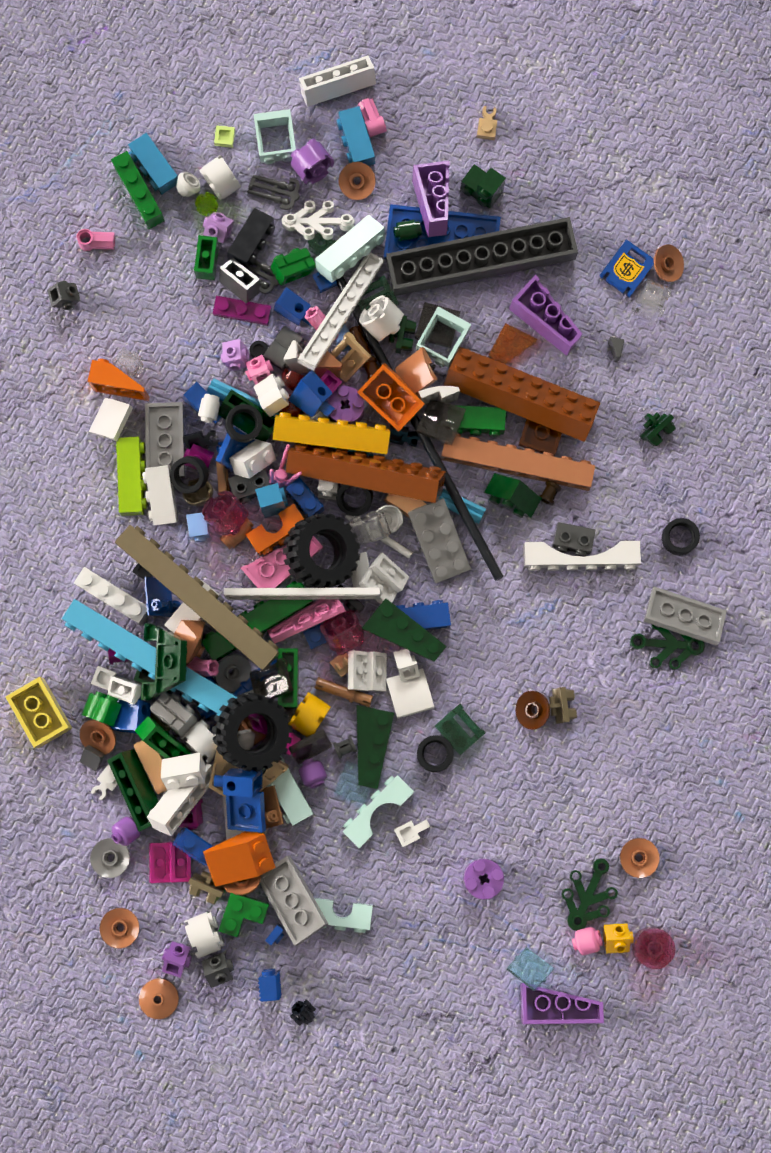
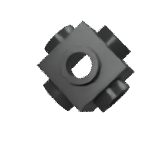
M60 281L47 290L51 307L68 310L81 301L76 283Z
M224 952L201 961L205 978L211 988L233 980L232 971L234 966L231 959L227 960Z

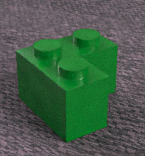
M230 893L218 931L238 937L244 919L263 924L270 903L246 895L240 896Z

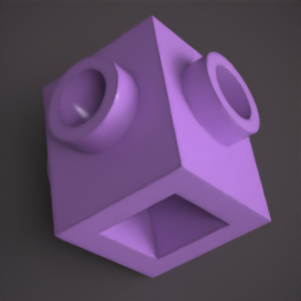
M172 941L169 949L165 948L162 960H164L162 972L181 978L185 967L189 968L192 956L189 955L191 947Z

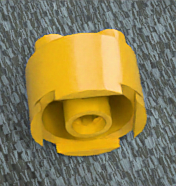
M308 692L288 725L311 739L331 706Z

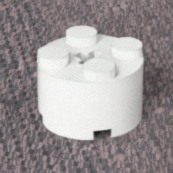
M221 155L199 170L219 200L225 199L242 187Z
M383 295L369 303L371 307L368 310L364 309L360 315L359 322L377 341H382L389 334L397 333L400 329L399 323L404 316L403 312L388 297L386 298Z
M201 719L189 728V731L183 737H180V740L183 742L185 739L186 746L193 753H200L202 758L205 757L207 759L206 763H210L216 755L217 745L213 742V737L216 734L213 735L209 731L210 726Z
M205 912L184 921L187 925L185 928L192 948H197L198 952L195 955L198 959L219 951L221 947L225 946L221 934L219 935L215 929L218 928V923L215 916H212V913Z

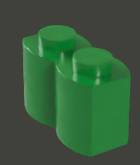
M96 691L95 694L89 693L81 715L114 727L122 704L117 703V698Z

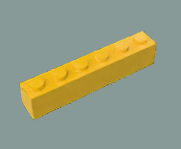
M280 412L279 415H275L272 438L278 441L387 454L390 430L386 429L385 425L375 424V427H369L364 422H356V425L348 424L347 420L337 419V422H330L329 418L318 417V420L310 419L308 415L291 417V413Z

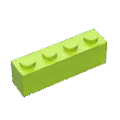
M140 437L118 438L116 450L119 514L121 516L145 515L144 509L148 508L147 500L144 498V491H147V483L144 484L143 481L146 462L142 460V454H145V443L141 441Z

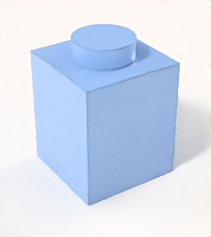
M206 512L186 515L191 540L204 542L206 538H210Z

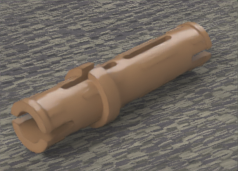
M318 677L314 688L345 698L350 703L356 702L370 707L373 695L357 690H348V687Z

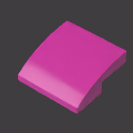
M173 842L149 843V883L189 882L191 878V857L186 852L173 846Z

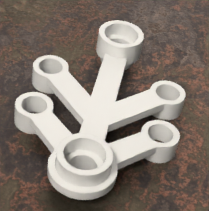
M306 201L304 208L296 214H287L282 218V225L287 231L297 230L306 240H311L315 237L314 230L321 234L323 239H332L333 229L330 227L324 228L321 225H339L343 231H350L354 227V218L350 214H344L341 218H322L334 211V203L332 201H325L323 208L308 218L303 217L308 213L315 212L314 201Z

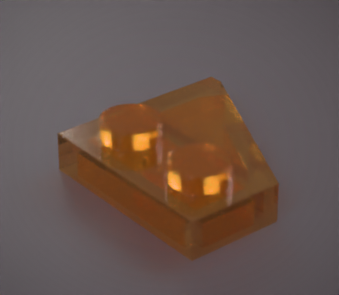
M505 323L488 358L508 364L513 358L522 354L524 350L536 344L537 339Z

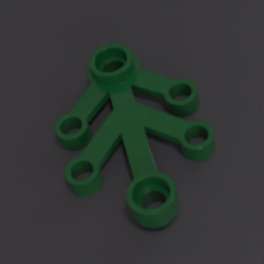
M652 624V629L658 630L666 640L647 639L642 634H635L630 638V646L636 650L644 646L665 648L658 656L650 659L649 665L652 668L660 667L662 662L676 649H685L677 658H672L668 662L669 667L672 670L680 668L681 663L690 655H699L705 649L704 641L682 634L680 635L685 641H678L669 630L661 627L657 628ZM634 639H639L640 645H635ZM692 643H697L698 648L693 649ZM653 659L658 660V666L652 664ZM673 660L678 662L677 667L672 666Z
M598 858L593 862L594 874L586 892L581 881L582 874L577 870L570 872L569 878L573 881L581 902L578 910L573 901V891L565 888L561 892V896L565 899L570 912L567 923L574 931L584 929L587 921L598 917L605 918L610 914V909L605 905L599 906L595 911L585 913L589 905L608 898L615 899L618 895V891L614 887H608L606 891L593 895L602 874L607 873L609 870V863L605 859ZM599 863H604L605 868L603 870L598 869ZM575 872L579 874L577 880L572 878V874ZM610 889H613L615 891V895L613 897H610L608 895V891ZM567 890L571 892L569 898L564 896V892ZM603 907L607 909L605 915L600 913V909ZM576 917L581 919V923L578 925L574 923Z

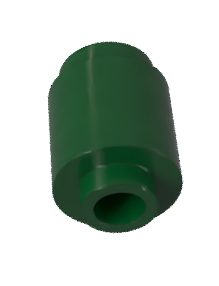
M413 219L397 222L396 227H393L394 237L398 238L399 241L415 239L422 235L419 220L415 221Z

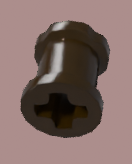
M546 481V487L542 495L539 496L542 498V502L553 506L555 503L553 500L562 488L554 482Z

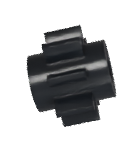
M307 999L304 1002H296L291 1008L293 1014L290 1017L299 1026L302 1023L308 1025L315 1018L314 1011L316 1008Z

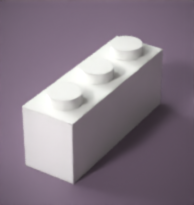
M170 465L148 467L143 472L144 484L147 483L148 486L146 500L147 503L150 502L151 510L148 511L150 522L153 521V525L176 523L179 521L174 487L170 480Z

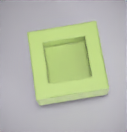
M216 125L214 145L233 148L235 127Z

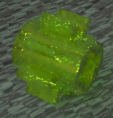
M207 191L205 195L199 194L195 200L196 211L206 217L208 213L216 212L218 208L217 198Z

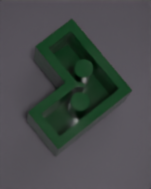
M474 164L461 181L460 189H462L465 195L474 197L481 206H487L491 209L503 193L506 177L491 167L486 173Z
M494 473L484 491L489 497L490 502L496 505L501 503L503 506L512 509V513L520 518H523V516L532 518L542 499L521 480Z

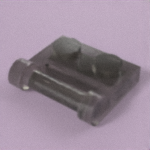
M285 658L278 659L276 663L270 665L265 671L260 669L250 672L249 675L254 693L275 699L293 691L287 669L288 663ZM279 670V674L260 682L262 677Z

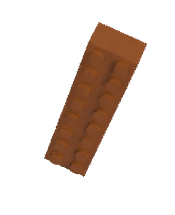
M459 347L443 385L459 387L460 392L583 442H585L600 405V402L463 347Z
M296 443L288 450L286 473L296 474L301 472V476L432 503H436L443 492L446 471H442L441 468L435 466L427 468L422 467L420 463L407 464L401 459L387 460L381 455H374L372 457L361 451L353 453L348 452V449H333Z

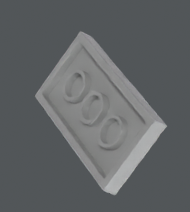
M183 402L145 403L146 468L170 465L171 468L174 462L183 458L185 454L183 440L184 404ZM185 465L181 466L179 470L180 478H185Z
M444 498L437 500L436 503L431 502L408 512L435 583L471 570Z
M653 586L643 622L718 646L727 610Z
M286 856L275 864L276 868L261 875L260 884L293 945L298 946L327 926L328 922L291 856Z

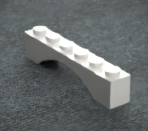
M620 541L613 548L603 553L585 557L561 553L551 548L545 542H525L523 545L524 568H528L529 571H539L540 568L556 571L559 570V567H567V570H578V567H586V570H597V567H605V570H615L617 567L633 570L641 564L640 541Z

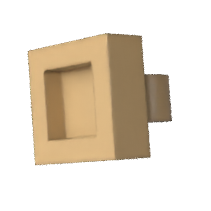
M344 650L329 662L341 678L348 673V654Z

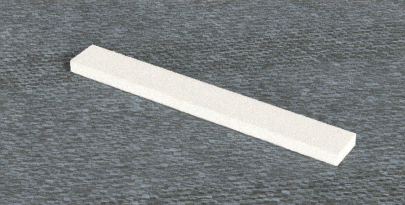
M371 252L364 257L299 356L298 363L315 371L383 266L384 259Z
M224 588V596L227 600L381 599L380 588Z

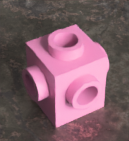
M263 355L246 362L248 368L245 371L249 381H253L255 385L271 375V371L274 370L270 360L266 361Z

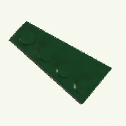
M386 598L361 628L433 662L437 660L447 647Z
M357 705L358 785L378 789L394 713Z

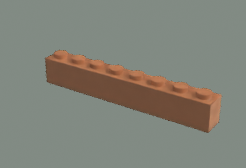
M457 433L446 434L441 460L543 482L551 481L557 485L589 491L591 488L595 465H592L590 461H572L573 459L567 456L558 458L548 452L539 454L535 453L533 449L525 448L520 450L514 445L507 444L506 446H501L495 441L482 442L479 438H463Z

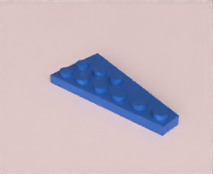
M390 204L384 260H386V254L497 232L500 228L501 217L448 211L446 235L428 237L419 207ZM413 219L415 221L419 220L422 230L421 236L405 241H399L398 238L394 237L393 227H396L397 222Z

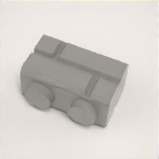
M164 692L158 698V701L150 707V710L180 737H183L189 731V728L197 722V718L194 716L195 711L188 705L185 707L181 705V699L174 693L170 696L167 692Z

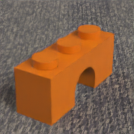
M295 504L278 513L282 521V528L278 532L269 533L261 524L246 534L259 557L270 554L273 551V547L278 544L280 546L284 545L285 537L290 536L288 535L289 530L295 527L297 522L304 519Z

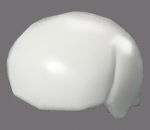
M393 505L381 506L373 517L375 527L380 532L386 534L396 532L404 521L403 513L398 507Z

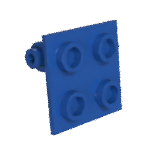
M144 577L147 616L171 617L180 607L181 603L177 600L172 601V592L156 578Z

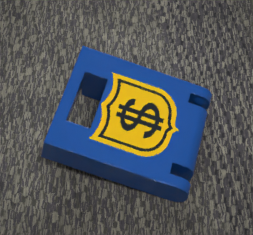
M626 239L599 277L603 278L606 273H609L605 281L622 294H624L627 288H630L631 290L626 295L630 298L654 266V258ZM630 250L645 259L644 263L641 264L628 254Z

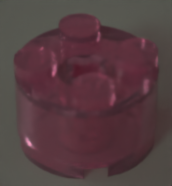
M232 492L217 493L218 497L215 499L211 497L206 502L202 514L205 521L218 535H236L239 533L240 527L245 522L249 512Z
M349 609V611L325 620L323 625H320V630L329 648L338 655H343L347 651L361 646L365 641L364 630L361 629L362 625L353 610Z
M645 927L634 936L632 952L635 959L642 965L650 969H662L673 960L675 943L664 930L656 927ZM654 943V945L657 946V949H654L652 953V950H650L649 948L650 946H653Z

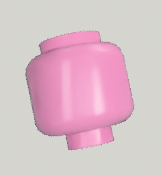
M593 927L577 930L575 938L572 939L575 951L579 950L581 955L599 952L600 946H603L599 930H595Z

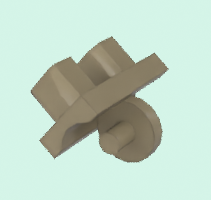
M566 687L552 689L553 696L549 697L551 716H555L556 724L570 722V720L577 718L576 709L568 708L567 701L574 700V690L566 689Z
M205 871L201 875L194 873L188 883L190 884L189 894L198 897L201 890L208 892L206 901L211 904H215L225 892L223 885L216 887L211 874Z

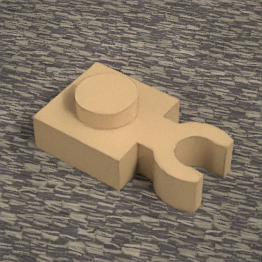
M484 106L482 111L484 118H479L477 138L495 140L497 120L493 119L496 116V108L494 107L493 112L488 114L486 106Z

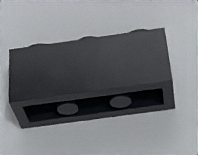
M254 208L227 251V260L229 261L231 258H234L247 269L250 265L253 266L257 260L259 250L262 251L266 245L267 237L272 236L274 233V217Z

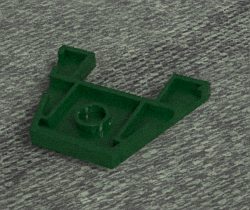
M144 623V641H156L155 682H142L141 700H151L186 681L187 641L154 624Z

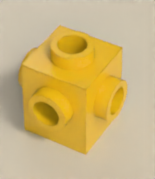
M627 923L604 925L603 941L606 954L630 952V944L634 943L633 932H629Z

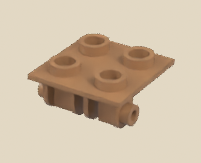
M275 785L264 788L261 792H264L266 829L284 824Z

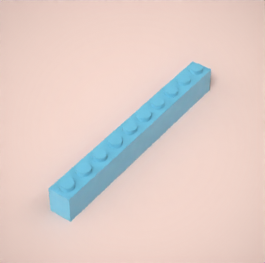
M76 599L73 600L62 617V620L66 622L64 626L72 631L80 630L83 632L81 634L82 637L89 641L95 639L99 642L98 646L107 652L109 649L116 652L115 657L124 662L128 659L132 662L131 666L140 672L143 669L149 672L148 677L155 680V647ZM186 667V681L170 689L173 692L176 689L183 693L181 697L189 702H192V700L200 703L199 708L206 712L212 710L218 716L222 712L219 710L222 705L227 706L229 699L237 698Z

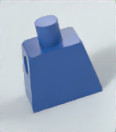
M286 287L276 301L273 310L298 326L301 321L312 326L305 318L306 311L310 309L311 305Z
M313 370L300 380L288 399L311 417H314L319 411L326 417H329L335 410L328 403L332 396V391Z
M196 382L183 395V400L199 413L201 399L204 398L205 394L209 393ZM218 415L217 421L213 422L217 424L222 419V417Z
M141 696L135 704L118 699L117 703L122 704L114 727H110L115 731L137 734L135 732L137 727L147 716H151V704L142 701Z
M231 768L224 775L214 776V787H223L224 795L253 798L263 788L262 771H245L241 768Z

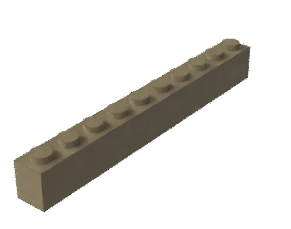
M129 525L116 539L115 543L262 671H265L279 655V652L276 651L279 647L271 640L266 642L261 638L264 634L256 627L252 630L247 626L248 621L242 615L237 617L232 613L234 609L227 602L222 604L218 601L217 598L219 596L213 590L207 591L203 588L204 583L198 577L192 578L189 576V570L182 564L178 566L174 563L173 560L175 558L169 552L163 553L158 549L160 545L152 538L150 540L145 538L144 535L146 533L140 527L136 526L134 528Z

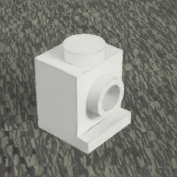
M319 479L318 498L336 500L339 483Z
M402 649L393 652L401 682L420 676L415 656H410L409 650Z

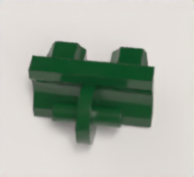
M407 316L402 317L399 331L388 335V342L394 343L395 338H397L395 353L401 354V350L412 351L413 339L404 338V334H415L417 323L407 320Z
M656 412L652 416L647 413L644 416L647 422L643 424L646 430L640 435V438L648 441L653 446H658L663 441L662 437L658 434L661 430L669 435L676 429L672 422L674 419L672 414H662L660 416Z

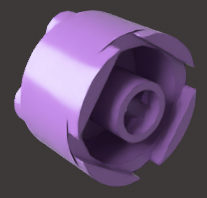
M315 139L309 140L301 149H296L291 154V166L305 184H308L307 182L314 184L320 181L329 173L327 169L334 165L333 158L323 145Z
M342 385L334 391L328 400V403L335 408L334 412L329 416L331 422H337V419L347 420L348 424L356 425V422L362 420L364 416V399L357 393L358 390ZM349 405V409L345 408L343 410L342 406Z
M481 858L468 864L463 874V881L468 892L474 897L491 899L501 891L504 884V875L498 864L492 860ZM486 873L488 882L480 884L479 876H483Z

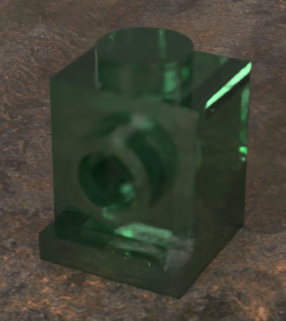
M317 233L313 239L308 240L309 251L319 256L333 245L336 240H325L321 234Z

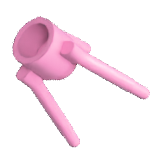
M289 444L286 445L278 470L274 472L273 469H270L269 483H278L279 488L284 485L289 486L292 481L302 475L301 472H298L288 479V474L283 469L288 450L290 449Z

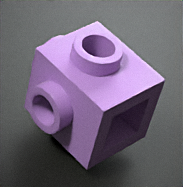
M213 212L203 222V227L205 228L203 235L217 237L219 242L224 243L231 235L234 220L225 217L222 213Z
M240 339L223 342V353L221 354L223 365H226L230 371H239L241 368H246V362L250 358L246 345Z

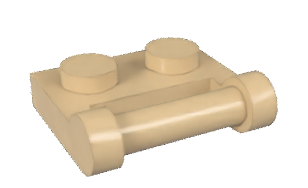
M350 332L343 336V340L331 352L336 358L348 345L352 348L340 361L343 364L340 378L345 383L371 357Z

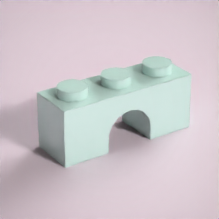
M314 898L328 925L334 926L335 930L346 931V927L354 928V932L366 933V930H370L373 905L353 902L352 912L346 917H339L333 910L334 900Z

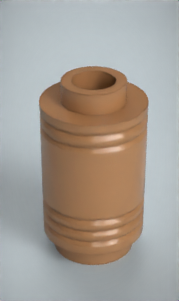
M240 517L221 534L220 540L229 550L232 547L235 548L247 537L246 534L253 530L252 527L254 525L247 517L245 519Z

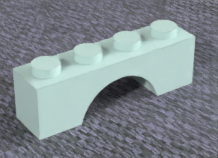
M398 775L395 778L391 776L384 783L386 785L382 792L377 790L370 797L373 801L368 806L364 803L357 811L359 815L354 820L350 818L343 825L345 828L343 833L358 848L373 835L370 819L377 807L386 803H394L401 806L414 793Z

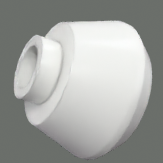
M183 172L178 176L176 188L181 196L190 197L200 191V182L193 174Z
M251 730L238 731L239 745L245 750H250L254 745L255 733Z

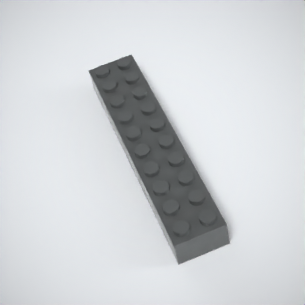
M570 217L392 252L386 254V262L393 295L398 296L576 260L578 249Z

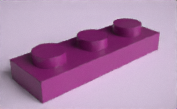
M216 295L213 315L268 326L272 307L254 302L246 304L242 300Z

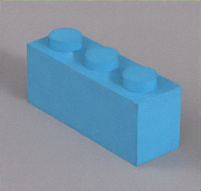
M360 106L338 112L339 119H336L338 130H342L344 135L341 136L343 146L347 147L349 152L346 153L348 163L362 162L368 166L375 164L374 151Z
M147 133L128 144L130 157L134 162L138 161L140 164L139 169L144 177L148 175L150 178L149 183L154 191L158 190L162 195L176 186L177 174Z
M278 483L255 489L264 518L278 515V513L286 509V506H289L284 488H279Z

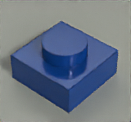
M319 272L312 275L320 293L337 286L336 280L331 283Z
M321 624L303 632L311 650L328 643Z
M278 923L265 941L269 945H272L274 942L278 944L284 936L282 933L284 927Z

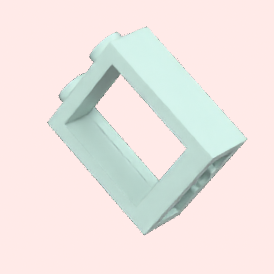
M290 109L253 114L260 162L273 164L275 161H292L291 154L296 150ZM288 125L291 149L264 153L260 128Z
M437 307L416 345V351L424 347L429 357L435 360L434 362L437 365L449 368L459 347H461L469 333L471 324ZM437 321L461 333L448 358L424 346Z

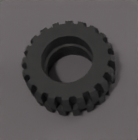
M321 513L297 522L295 527L289 530L288 535L290 536L285 537L284 544L287 545L286 548H283V554L287 558L284 562L285 565H289L290 569L288 571L291 575L295 574V580L298 583L304 582V586L308 588H330L344 583L345 580L353 575L352 571H356L358 567L356 561L360 560V554L358 553L360 543L356 542L358 537L356 533H352L350 524H344V519L341 517L335 518L333 514L325 515ZM315 534H320L327 538L333 547L334 559L328 569L319 567L311 558L309 545Z
M248 693V695L239 694L236 699H229L227 706L222 705L219 709L222 711L220 716H215L214 720L217 721V725L212 727V732L216 734L213 737L214 744L218 746L216 750L223 756L224 760L245 771L254 770L256 772L262 771L263 767L269 769L273 767L272 762L278 763L282 760L281 754L286 755L288 751L286 748L287 743L291 744L292 738L289 737V733L293 732L292 726L288 725L291 719L289 715L285 714L286 710L282 705H279L274 699L256 693ZM260 714L264 717L267 724L266 737L255 749L245 750L238 742V728L247 716Z

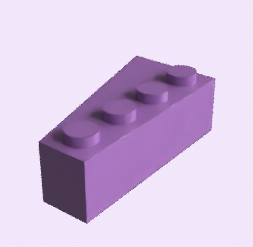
M450 160L413 165L412 182L428 237L446 235Z
M535 274L512 300L509 310L567 356L578 344L582 333L569 316L564 314L559 303L554 301L548 289L543 287L539 282L540 279Z
M520 983L522 1024L604 1023L603 1002Z

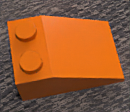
M92 360L87 382L94 392L144 401L150 400L144 387L109 363L108 360Z
M386 363L357 392L398 432L425 404Z
M244 831L203 851L216 887L258 877L276 868L264 833Z

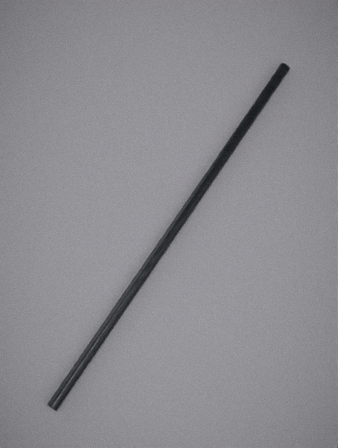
M343 276L336 279L341 292L347 285ZM357 304L352 313L380 366L386 363L393 370L379 342L359 322L362 310ZM416 413L410 419L415 432L433 465L441 468L442 471H446L444 486L494 580L502 579L504 576Z

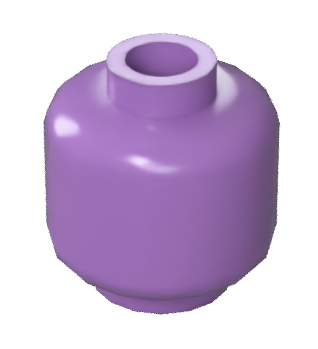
M313 758L302 762L303 766L299 768L298 772L304 786L313 789L323 785L327 774L322 762L319 760L314 761Z
M124 817L112 826L111 837L116 844L128 846L140 837L141 831H138L133 817Z

